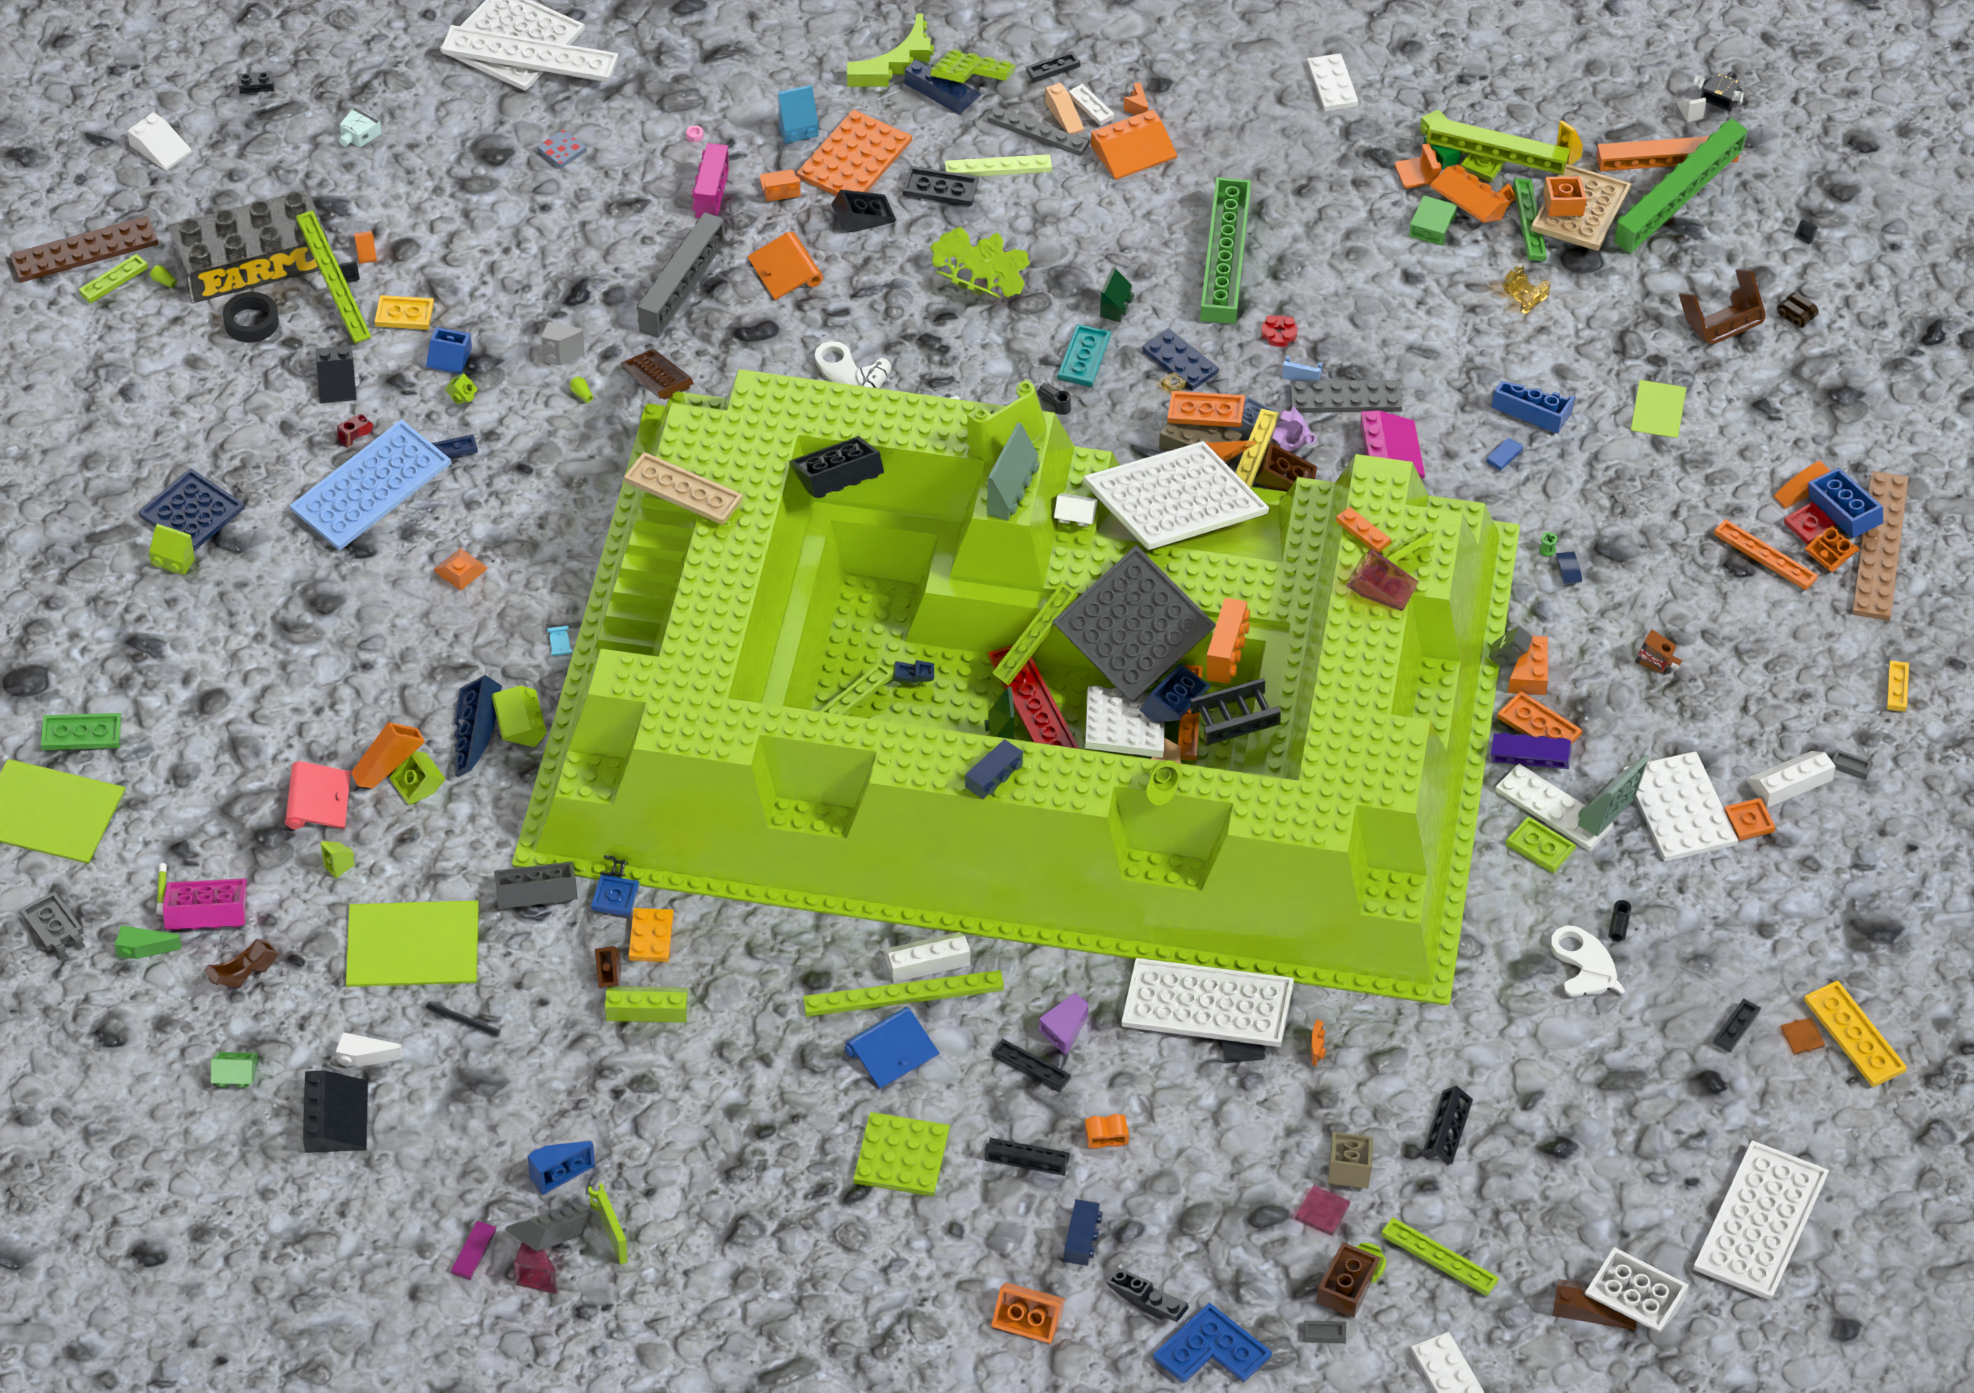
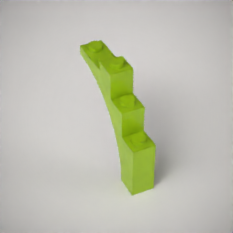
M916 14L915 24L911 33L895 49L873 59L847 62V87H889V80H892V75H905V68L915 59L930 62V55H934V45H930V38H927V33H923V31H927V21H923V14Z

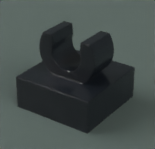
M1803 219L1799 222L1794 236L1807 244H1811L1818 227L1814 223Z
M356 261L338 264L346 282L360 280Z

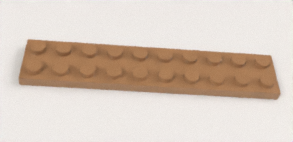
M1876 471L1871 472L1868 493L1883 506L1884 523L1863 533L1852 615L1890 621L1908 476Z

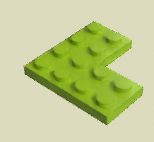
M953 49L931 69V76L964 83L972 74L1007 81L1015 72L1016 65L1011 64L1009 61L1003 60L1000 62L992 57L982 58L974 53L964 54L960 50Z

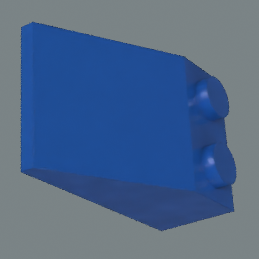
M592 1141L546 1145L540 1149L533 1150L527 1155L529 1177L542 1195L595 1167Z

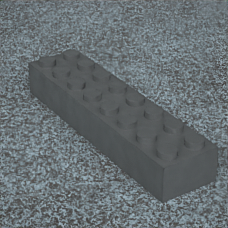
M704 212L701 218L697 219L694 228L689 230L687 238L680 243L677 252L672 254L670 262L663 267L660 276L655 278L653 286L646 291L643 300L638 302L637 322L639 323L640 332L659 338L724 246L723 218Z

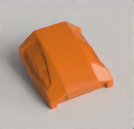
M1831 526L1818 535L1805 548V551L1827 570L1834 572L1855 552H1859L1860 549L1852 544L1850 540L1843 537L1835 527Z

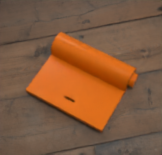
M792 231L784 233L747 256L775 301L804 283H807L809 287H816L823 281L822 273L796 233Z

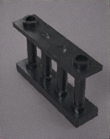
M1264 678L1190 699L1191 714L1200 712L1207 726L1204 727V741L1206 745L1281 724V711L1279 707L1269 708L1263 696L1265 694ZM1256 697L1262 711L1251 714L1245 699ZM1237 702L1243 716L1233 719L1226 705ZM1219 707L1225 722L1214 724L1208 710Z

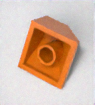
M459 548L434 568L435 573L460 591L487 570V566L462 548Z

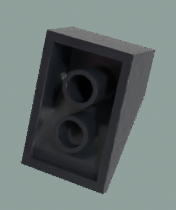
M840 189L831 203L842 230L861 231L896 221L885 194Z
M352 345L316 348L320 404L357 400Z

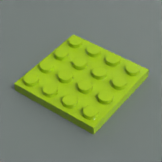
M870 1112L853 1179L854 1184L934 1197L950 1132V1125Z

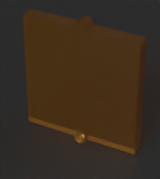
M1812 1017L1802 1020L1795 1019L1794 1022L1783 1024L1780 1027L1794 1055L1804 1052L1811 1053L1812 1050L1825 1047V1043Z

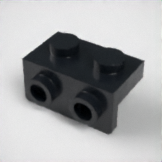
M272 71L237 74L240 94L274 91Z

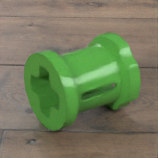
M1551 532L1543 533L1541 537L1542 544L1539 548L1543 556L1551 557L1556 553L1555 545L1558 541L1556 534Z

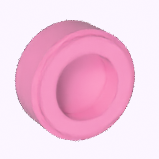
M690 126L686 130V138L690 142H699L704 137L703 129L699 126Z

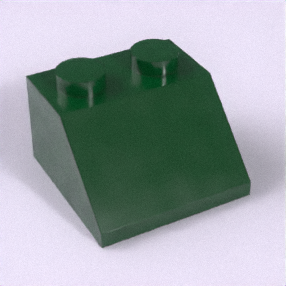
M1112 267L1101 291L1100 317L1121 322L1123 316H1126L1128 313V304L1133 302L1134 293H1132V284L1116 268Z

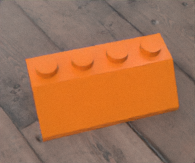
M1460 165L1447 167L1430 184L1431 188L1482 223L1502 220L1510 203L1502 193L1495 192L1491 189L1490 185L1480 182L1477 176L1467 173L1465 168Z

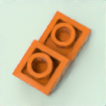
M1317 1019L1314 1024L1311 1040V1061L1314 1066H1317L1319 1060H1323L1326 1054V1048H1324L1326 1033L1323 1030L1324 1022Z

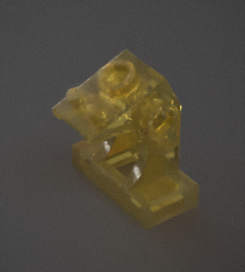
M1522 265L1521 267L1516 266L1514 268L1516 271L1513 272L1511 270L1505 277L1506 281L1502 286L1508 295L1521 302L1520 311L1527 314L1549 296L1551 283L1544 280L1539 285L1530 284L1527 275L1524 273V265Z

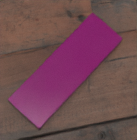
M476 1221L451 1269L452 1274L469 1280L472 1279L496 1233L495 1226Z

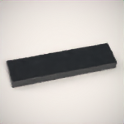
M1003 1038L992 1051V1057L1058 1092H1061L1071 1079V1074Z

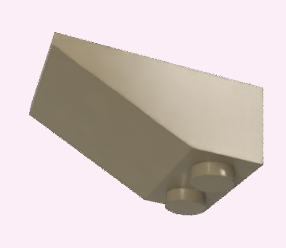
M1333 1131L1327 1183L1335 1186L1345 1185L1356 1189H1368L1372 1170L1373 1137Z

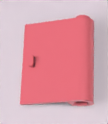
M302 761L293 763L291 765L285 824L294 830L302 828L305 822L344 829L351 771Z

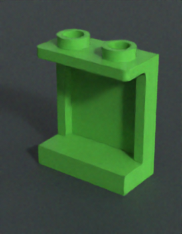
M1423 196L1410 223L1409 237L1443 246L1450 223L1456 217L1457 205Z

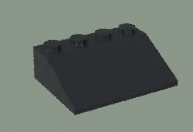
M859 436L789 461L790 466L806 491L814 498H823L830 492L842 491L844 487L858 485L863 480L875 479L884 473L880 452Z
M326 1070L305 1071L303 1144L305 1153L367 1150L368 1080Z

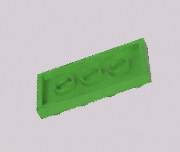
M121 713L43 715L41 749L120 748Z

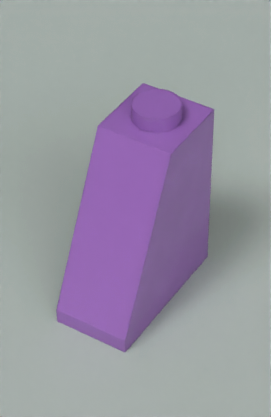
M1074 993L1039 1018L1038 1030L1064 1055L1071 1049L1088 1018L1089 1006L1087 1001Z

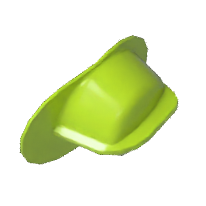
M1163 760L1157 762L1151 768L1146 795L1148 800L1154 805L1167 804L1175 795L1183 774L1179 763Z

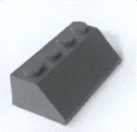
M572 861L494 871L499 909L509 910L518 906L531 907L535 904L550 905L553 902H571L578 899Z
M574 1203L506 1226L505 1230L538 1252L583 1235L591 1213L586 1211L582 1205Z

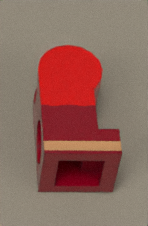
M363 414L352 417L337 425V439L348 448L353 445L355 439L369 434L373 429V423Z

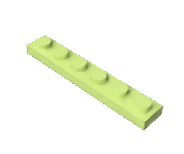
M1049 154L945 161V170L947 172L973 176L1052 172V165Z

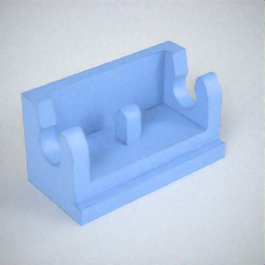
M1286 356V361L1283 364L1282 378L1294 381H1319L1322 373V363L1318 362V368L1291 363L1290 357Z

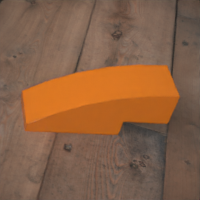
M1819 460L1787 482L1774 495V498L1787 509L1809 497L1808 482L1830 472V470Z

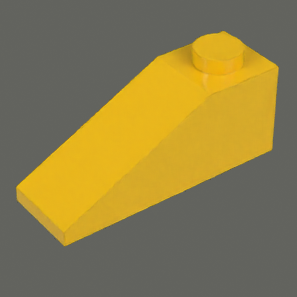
M1561 120L1559 122L1556 146L1570 149L1567 164L1572 165L1582 157L1583 144L1576 130Z

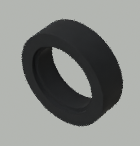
M245 292L231 298L223 309L226 332L230 337L240 342L254 343L265 340L277 330L279 325L277 305L271 297L263 293ZM249 308L261 309L268 314L264 322L255 326H242L234 321L237 313Z

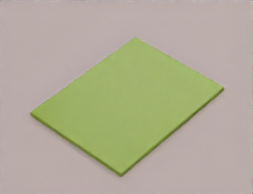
M7 759L0 773V843L89 864L126 787Z
M479 901L349 904L346 987L477 983Z

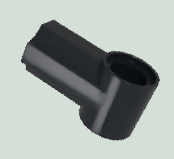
M1043 383L1040 386L1037 395L1054 406L1058 414L1065 415L1071 411V396L1069 392L1059 391L1049 383Z
M1618 900L1614 904L1608 934L1612 941L1620 942L1626 938L1631 914V904L1626 900Z

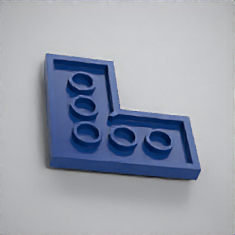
M1210 1302L1153 1354V1359L1184 1384L1211 1358L1215 1359L1244 1383L1272 1357V1351Z

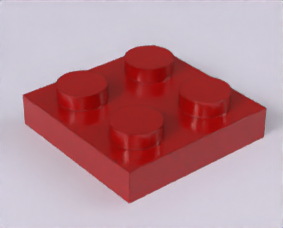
M1813 502L1784 518V524L1807 545L1831 526L1835 527V529L1837 528V524Z

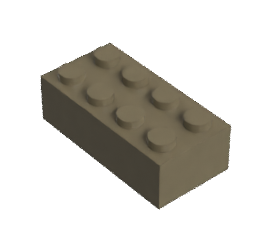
M1167 421L1160 432L1159 448L1172 451L1201 441H1208V443L1242 441V434L1223 426L1168 423ZM1235 457L1225 462L1228 467H1230Z

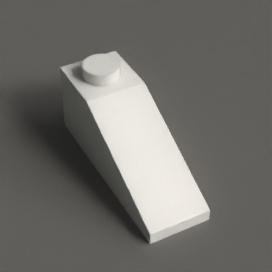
M343 1032L336 1050L337 1063L343 1066L362 1067L400 1060L403 1057L401 1044Z

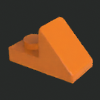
M1141 82L1134 83L1131 96L1124 98V110L1138 115L1147 112L1149 107Z
M372 231L354 233L359 264L377 262Z

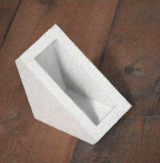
M1694 98L1677 102V106L1686 122L1703 119L1706 104L1705 98Z

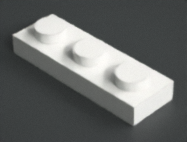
M1083 84L1069 91L1070 98L1100 126L1114 119V113Z

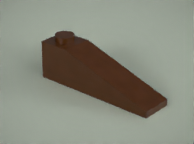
M1558 1279L1552 1316L1636 1330V1320L1586 1296L1587 1286L1579 1282Z

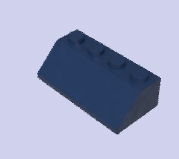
M915 59L905 68V84L957 114H961L981 96L980 92L964 83L931 76V69L934 66Z
M1179 663L1152 691L1139 711L1154 722L1180 720L1191 708L1190 699L1203 696L1211 685Z

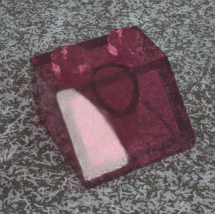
M522 1242L514 1261L516 1285L557 1294L556 1270L544 1249L537 1252Z

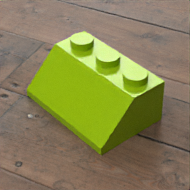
M519 685L493 693L491 697L502 739L536 747L547 734L536 689Z

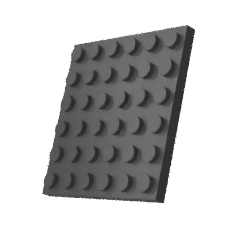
M1137 545L1053 620L1054 625L1131 702L1136 701L1216 627V624Z

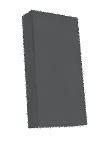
M1836 749L1831 760L1836 766L1835 769L1864 780L1867 779L1873 766L1872 761Z
M1304 1321V1342L1346 1344V1322Z

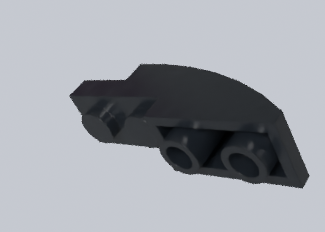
M1119 1267L1106 1281L1110 1288L1128 1302L1160 1320L1166 1317L1178 1322L1189 1308L1187 1302L1153 1288L1151 1281Z

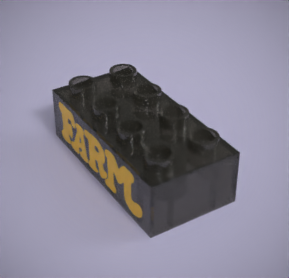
M308 189L299 192L292 191L286 195L267 200H256L248 205L232 209H221L216 213L196 218H186L181 222L169 224L173 255L192 304L320 271L296 220V216L313 210L328 242Z

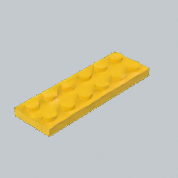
M1838 980L1805 995V1003L1872 1087H1876L1906 1072L1907 1066Z

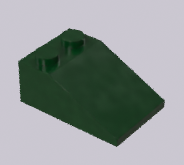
M1007 687L989 710L988 720H984L985 732L989 731V735L986 736L1014 740L1015 716L1012 687Z

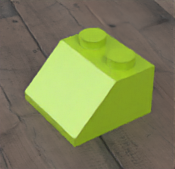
M157 524L149 549L151 564L170 570L173 573L185 575L195 560L191 535Z
M415 751L397 767L389 779L407 804L411 805L434 794L446 778L427 753Z

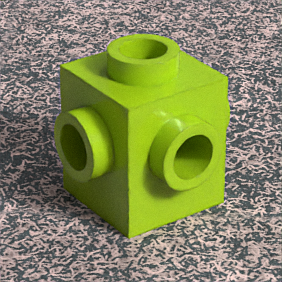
M463 373L453 377L444 390L454 402L460 405L465 402L466 404L471 402L478 388Z

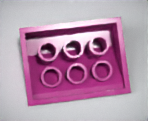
M1383 411L1361 412L1360 431L1365 455L1413 462L1420 478H1425L1415 421Z
M247 878L167 882L163 904L165 929L177 931L182 928L196 930L201 927L215 929L221 926L240 927L245 925Z

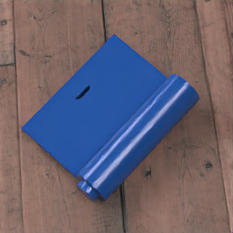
M904 1007L845 1041L846 1046H844V1050L849 1057L852 1056L855 1059L858 1057L879 1089L940 1054L908 1007Z

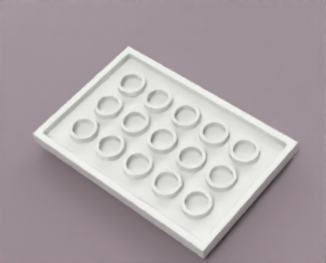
M1088 686L1085 748L1163 758L1164 721L1154 722L1139 711L1150 694L1143 693L1136 701L1131 702L1117 688L1108 689L1101 686Z
M1696 751L1648 762L1635 800L1664 862L1738 844L1737 836Z

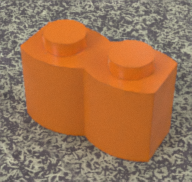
M1125 1115L1091 1116L1085 1119L1084 1129L1088 1148L1118 1147L1128 1144L1129 1132Z

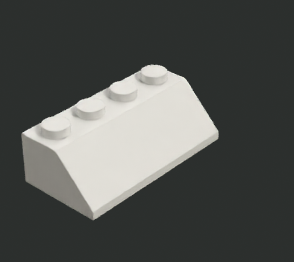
M1810 751L1750 776L1746 781L1768 808L1832 781L1836 766L1825 752Z
M960 932L883 949L893 983L970 966V949L965 935Z

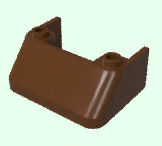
M1736 269L1735 272L1740 287L1734 289L1730 295L1732 306L1705 318L1700 309L1697 295L1679 294L1687 323L1705 343L1716 344L1764 322L1766 313L1753 270Z

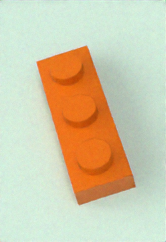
M1348 507L1336 516V522L1375 553L1378 554L1391 544V538L1351 507Z

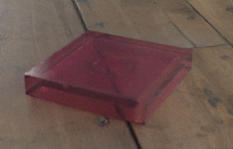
M1313 1185L1295 1215V1220L1333 1236L1349 1209L1351 1202Z

